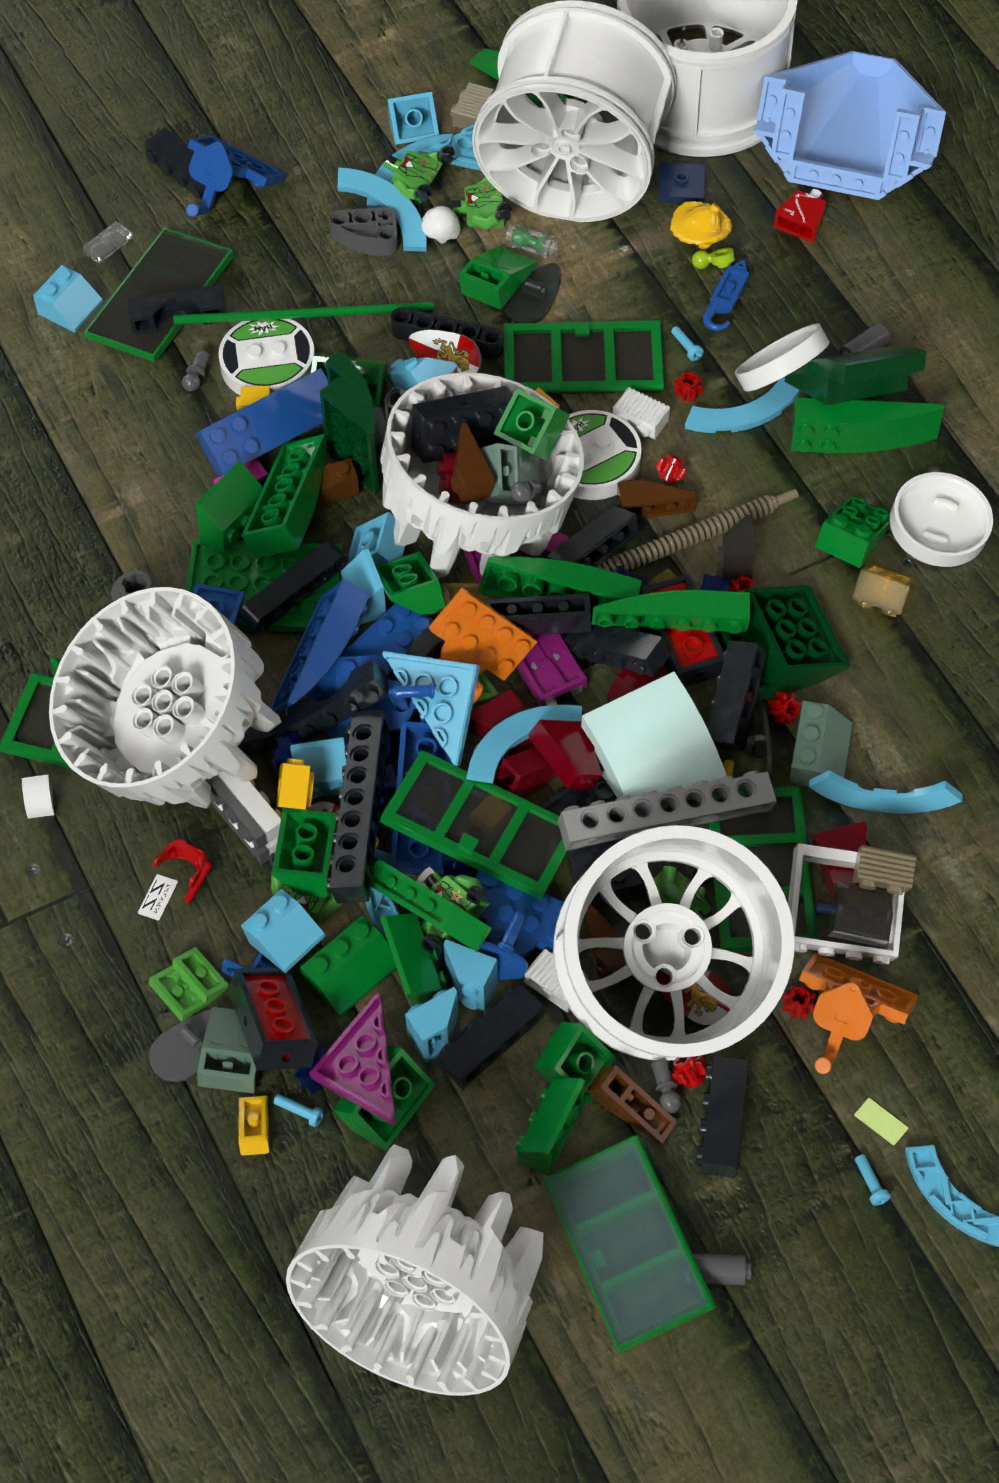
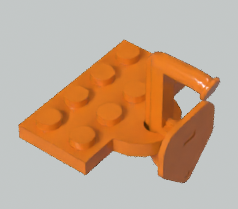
M464 588L459 590L428 627L432 633L446 641L442 647L441 656L438 659L480 666L478 676L487 669L503 681L537 643L533 636ZM477 679L473 704L481 696L483 685L479 679Z
M815 952L802 970L799 981L804 982L807 987L813 990L825 991L820 994L817 1000L813 1017L820 1027L831 1031L822 1057L815 1061L816 1071L820 1074L828 1073L837 1057L843 1038L845 1037L850 1040L864 1038L868 1033L873 1016L876 1014L883 1015L886 1020L892 1023L905 1024L919 995Z

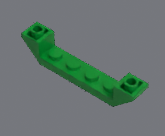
M374 857L371 887L474 951H479L490 933L491 927Z

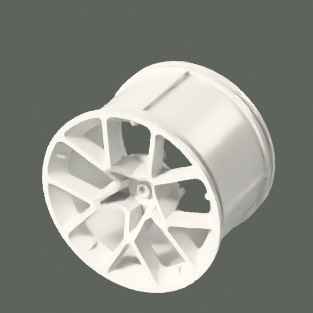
M617 0V10L638 20L662 42L675 68L676 90L668 116L658 128L654 147L679 155L711 157L739 152L762 141L759 136H756L753 129L758 123L757 116L764 76L790 69L797 0ZM693 28L702 29L705 33V39L689 41L683 39L682 44H680L681 39H677L674 42V47L667 35V32ZM724 31L742 36L728 45L722 44Z

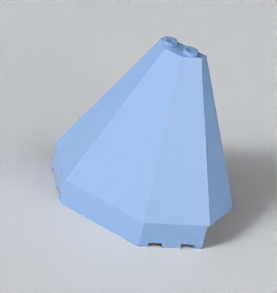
M850 51L764 76L757 116L758 123L753 131L756 136L760 137L766 146L765 149L774 162H777L783 170L788 182L879 200L893 189L902 186L913 179L914 176L932 166L934 158L937 157L946 111L896 59Z

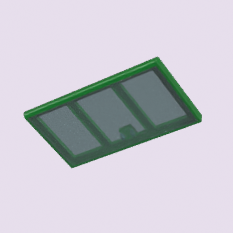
M638 1135L630 1137L543 1179L619 1354L716 1308V1304Z

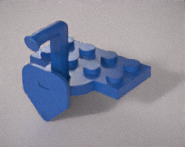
M212 135L192 138L187 147L195 151L189 165V173L194 180L206 185L200 205L189 204L186 207V213L190 217L209 213L217 191L226 190L233 176L246 177L252 181L251 183L254 186L264 188L284 182L287 174L230 145L229 142L222 141Z
M383 655L338 657L335 661L336 693L344 686L352 670L372 659L388 675V697L363 711L384 710L390 725L386 759H391V733L401 731V721L411 722L414 716H420L421 722L427 723L414 705L412 698L430 697V699H433L435 695L434 683H430V685L402 686L399 681L389 680V663ZM352 717L337 725V738L343 737L344 745L349 744L347 726L348 723H351Z
M478 871L476 878L480 881L483 890L488 892V895L483 897L490 905L477 919L492 928L478 952L497 959L498 980L521 979L528 967V963L524 958L530 955L535 947L553 952L556 923L564 902L546 894L542 900H539Z

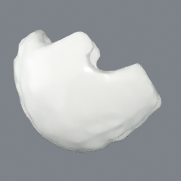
M436 206L428 210L422 219L421 227L425 235L436 239L441 244L449 239H456L460 234L461 226L459 219L449 207Z

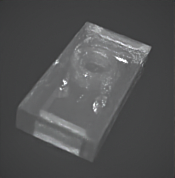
M115 221L82 246L83 252L97 263H101L133 238L132 232Z

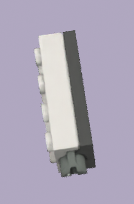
M219 772L211 779H205L211 785V804L261 865L269 861L270 855L276 851L282 816L281 812L278 809L274 811L271 808L266 794L263 791L258 792L254 787L253 779L242 782L225 772Z

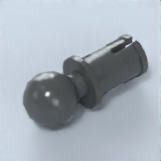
M203 350L196 352L193 362L186 369L187 374L182 378V386L186 391H196L200 387V379H203L205 376L204 370L210 357Z
M525 480L517 482L510 490L513 500L521 503L530 501L541 494L542 487L540 484L536 485L537 481Z
M657 1060L651 1064L657 1083L656 1093L662 1094L659 1099V1105L668 1113H675L682 1104L681 1097L674 1091L678 1088V1084L674 1082L671 1075L669 1060Z

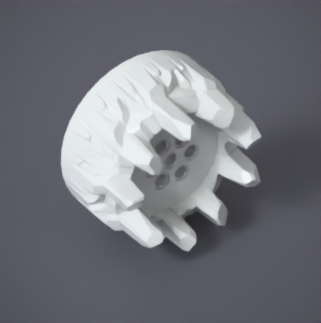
M467 372L451 373L427 379L413 386L398 399L391 410L380 459L384 479L383 506L390 509L396 519L394 527L395 545L405 546L416 542L420 531H423L429 539L433 540L430 567L437 578L445 577L449 574L460 549L468 552L476 550L482 553L480 561L481 577L488 557H509L511 553L518 550L532 556L541 555L546 549L552 534L557 533L561 528L574 498L584 469V453L577 431L568 419L548 460L546 461L539 457L540 485L542 487L540 508H537L532 501H529L526 506L479 501V499L476 500V503L471 502L470 504L448 503L449 493L443 491L439 494L441 476L437 475L436 472L437 461L423 464L411 449L412 404L506 386L513 394L516 388H519L555 406L547 398L531 388L499 376Z
M154 587L136 591L119 598L93 616L75 636L60 661L53 680L49 705L50 727L55 745L70 768L86 780L118 797L124 796L131 800L147 801L156 805H163L166 801L172 804L188 802L194 806L207 809L212 801L211 785L205 779H211L219 772H225L242 782L255 779L257 777V766L237 746L244 739L245 731L249 727L258 731L269 732L279 725L281 720L261 700V691L254 683L262 675L264 663L259 655L250 648L251 642L248 637L200 596L184 589L172 587Z
M394 1144L388 1150L370 1182L353 1176L331 1209L319 1212L287 1269L286 1284L289 1296L300 1316L326 1343L351 1361L381 1377L413 1389L443 1395L465 1396L489 1391L501 1384L507 1376L527 1324L526 1319L533 1303L529 1295L542 1260L544 1233L520 1227L504 1248L501 1241L513 1210L510 1194L506 1192L489 1195L474 1219L464 1216L457 1209L451 1208L464 1170L463 1162L456 1155L442 1159L419 1198L410 1193L401 1195L412 1167V1158L409 1150Z

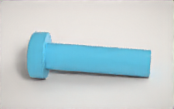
M678 326L672 329L671 333L688 351L687 357L691 361L699 360L704 353L701 346L694 345Z
M277 1094L274 1099L275 1105L308 1119L309 1125L313 1127L319 1126L324 1117V1110L320 1107L312 1109L281 1094Z
M864 1154L857 1156L855 1162L872 1194L870 1196L872 1205L879 1206L886 1203L890 1199L888 1190H882Z

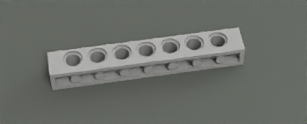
M750 771L742 777L733 778V776H725L711 783L699 781L691 787L683 788L678 785L667 789L665 792L657 793V791L652 790L634 798L626 795L608 803L600 800L591 803L587 807L570 806L561 812L558 824L565 850L568 851L629 837L644 830L674 825L695 826L771 811L777 801L768 772ZM738 790L745 791L749 797H742ZM712 795L720 796L723 802L715 801ZM686 800L695 801L698 807H691ZM661 805H668L672 812H665ZM635 810L644 811L647 817H639ZM609 815L618 816L621 822H613ZM583 820L592 821L595 827H587Z

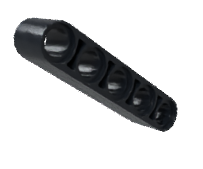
M400 307L391 312V332L397 339L409 341L410 335L418 331L443 330L471 338L479 347L482 358L493 360L499 358L503 353L502 332L497 328Z
M325 541L245 602L239 610V617L257 633L263 632L341 572L347 565L349 557L331 541Z

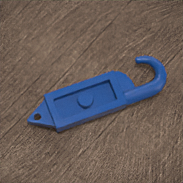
M745 260L732 267L727 266L703 315V323L708 329L721 331L729 326L730 321L719 325L714 324L712 317L715 313L726 314L733 311L749 280L750 273L747 272Z

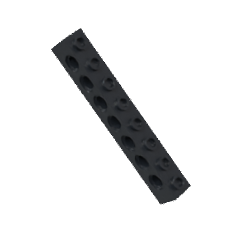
M384 710L353 712L352 721L347 726L349 744L345 745L346 765L342 766L344 782L343 787L339 788L341 805L340 809L336 811L338 828L333 833L335 850L334 854L330 856L332 873L327 878L328 892L333 894L337 904L369 902L390 729Z

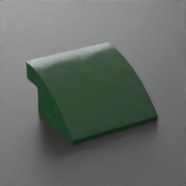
M898 345L814 359L786 375L784 382L825 405L907 391L908 374L925 370L927 351L917 347Z
M340 350L326 360L328 385L319 391L324 433L327 437V454L337 462L351 458L358 480L372 493L377 495L380 490V470L372 397L360 371Z
M810 585L746 588L744 592L750 593V622L747 633L732 634L724 631H715L723 652L727 649L729 641L757 643L767 651L756 701L777 697L776 692L786 694V692L791 693L810 687L841 673L850 666Z

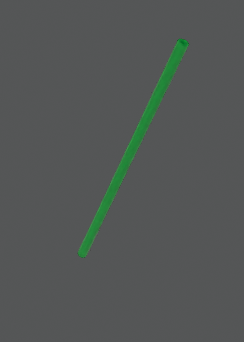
M433 302L187 314L173 315L174 325L389 314L394 309L400 307L427 312L433 311L434 305Z

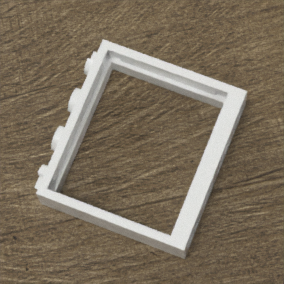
M798 844L794 848L788 899L794 928V951L807 952V949L817 950L818 954L822 956H835V953L845 954V958L849 960H862V957L872 958L873 963L889 964V961H894L898 958L904 892L903 895H890L885 949L795 936L803 861L855 869L857 852Z

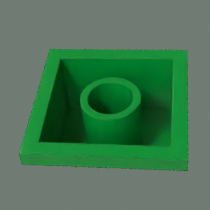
M516 388L494 434L547 461L570 414Z
M561 1022L533 1068L550 1085L554 1078H581L585 1080V1103L589 1104L593 1097L586 1090L602 1069L613 1065L616 1057L583 1023Z

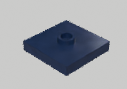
M659 163L658 202L684 203L696 201L704 203L705 164Z

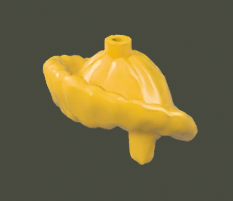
M696 201L682 203L674 211L670 225L673 235L679 238L681 242L699 245V248L702 250H707L713 243L727 238L732 228L730 218L724 214L717 204L713 203L710 205Z

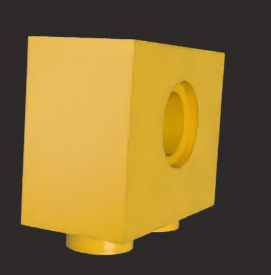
M287 759V763L280 764L276 807L310 810L314 773L310 772V766L304 765L305 760Z

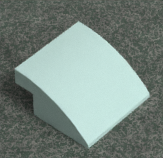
M675 672L582 715L581 727L594 745L602 776L617 798L626 795L631 796V798L639 797L643 793L652 790L657 791V793L665 792L667 789L678 785L683 788L691 787L699 781L711 783L727 776L710 733L694 702ZM661 805L662 809L669 807L668 805ZM635 810L639 817H647L644 811Z

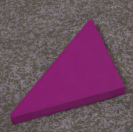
M376 993L309 1072L311 1079L394 1126L396 1124L383 1000L381 995Z

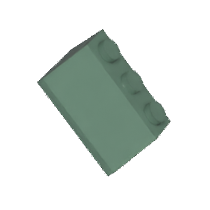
M803 701L791 767L790 784L809 787L810 779L829 770L844 778L853 723L830 705Z

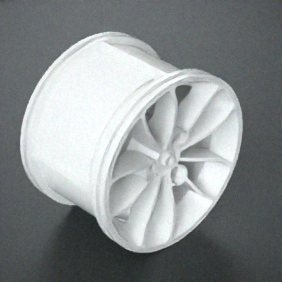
M567 0L547 3L527 11L511 25L504 37L498 56L499 81L496 91L484 102L476 119L472 135V145L476 161L485 177L500 193L515 204L533 213L576 222L600 221L622 214L642 198L650 183L654 167V141L659 126L669 114L676 90V74L671 57L662 42L646 26L628 14L606 5L587 1ZM556 93L575 96L588 102L585 104L574 99L559 98ZM525 94H535L543 105L539 108ZM602 110L608 111L619 120L605 123L598 112Z
M663 826L644 830L616 843L605 851L574 885L561 908L556 923L553 941L554 968L560 990L570 1010L577 1020L583 1023L598 1040L619 1052L636 1058L656 1061L667 1059V1061L675 1060L677 1057L700 1056L727 1048L745 1038L763 1023L777 1005L788 983L794 958L795 937L793 921L785 895L775 877L756 855L735 840L708 829L693 826ZM668 861L698 868L697 874L688 885L679 905L662 903L649 871L648 863ZM630 868L635 869L644 880L651 906L639 914L626 907L616 897L611 888V879ZM709 877H715L731 892V897L719 912L702 920L695 912L690 910L691 902L698 887ZM598 892L614 911L630 923L624 938H579L584 915ZM739 907L743 909L750 927L753 945L752 957L712 948V941L708 930L719 924ZM638 925L647 926L650 931L648 939L642 940L636 936L635 929ZM686 930L696 932L698 941L695 945H690L685 941L684 934ZM595 947L623 949L626 966L603 979L588 981L585 980L581 969L579 953ZM710 959L735 962L748 970V981L740 996H730L720 991L707 979L704 973L710 963ZM663 969L669 973L670 980L667 985L657 982L656 973L658 970ZM633 975L644 987L628 1028L613 1019L602 1008L592 993ZM696 983L716 1002L729 1008V1011L707 1028L686 1035L684 1031L682 989ZM654 991L670 992L675 1016L674 1030L670 1037L651 1036L643 1032V1014Z

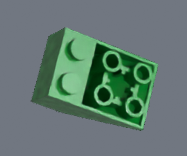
M498 246L472 258L459 273L461 294L501 310L538 265V262Z
M851 496L823 522L815 547L860 568L871 557L890 528V514L883 508L873 507L867 504L865 500Z

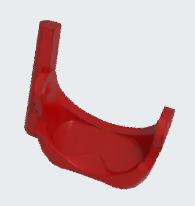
M177 838L169 843L165 850L159 853V856H156V859L153 861V867L158 868L163 862L170 859H184L191 862L196 867L197 872L190 879V889L183 899L190 904L210 871L212 863L209 862L204 851Z

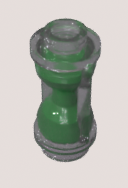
M518 224L509 227L505 239L506 243L510 244V247H516L543 256L546 259L555 256L559 246L555 236H549Z

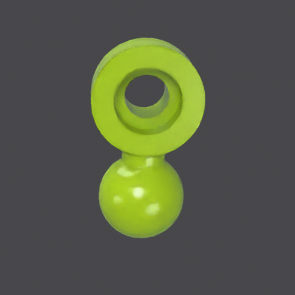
M721 248L713 251L711 254L700 250L692 256V263L698 269H704L710 263L718 268H726L735 260L732 248Z

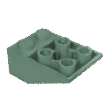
M496 443L480 448L495 482L490 498L479 499V501L526 506L529 501L521 503L513 500L510 490L515 483L525 480L537 481L536 485L540 484L539 457L512 445ZM541 495L530 500L535 503L537 508L541 507Z
M212 1007L198 1065V1086L254 1093L258 1071L253 1062L236 1012L233 1009Z

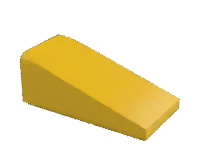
M267 1095L239 1098V1148L241 1155L269 1153Z

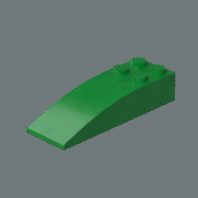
M795 397L791 425V451L826 454L866 453L892 450L938 439L944 404L852 400L825 405L815 398Z
M325 434L282 444L241 535L255 559L271 557L284 552L290 553L299 549L313 516L320 491L327 442Z
M488 557L477 594L494 599L589 593L592 619L593 607L623 598L638 596L642 580L568 561L531 557Z

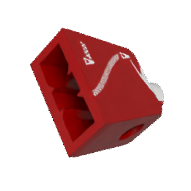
M812 189L809 194L795 191L777 209L774 228L814 243L825 216L826 202L822 200L823 194L821 191Z

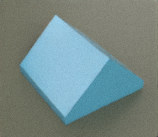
M432 92L387 99L389 124L395 145L439 135Z

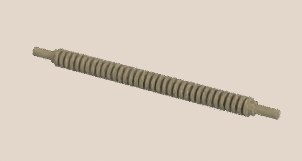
M793 489L775 497L773 495H764L739 507L724 511L722 514L719 513L704 521L694 523L693 526L689 525L687 528L685 527L669 535L667 534L664 537L658 538V540H652V542H647L634 549L632 548L617 554V556H612L611 559L608 558L596 568L617 574L634 570V568H639L640 565L644 566L646 563L649 564L664 556L679 552L681 549H686L699 542L701 543L716 537V535H721L751 521L753 522L768 516V514H773L779 505L797 499L799 497L796 489Z

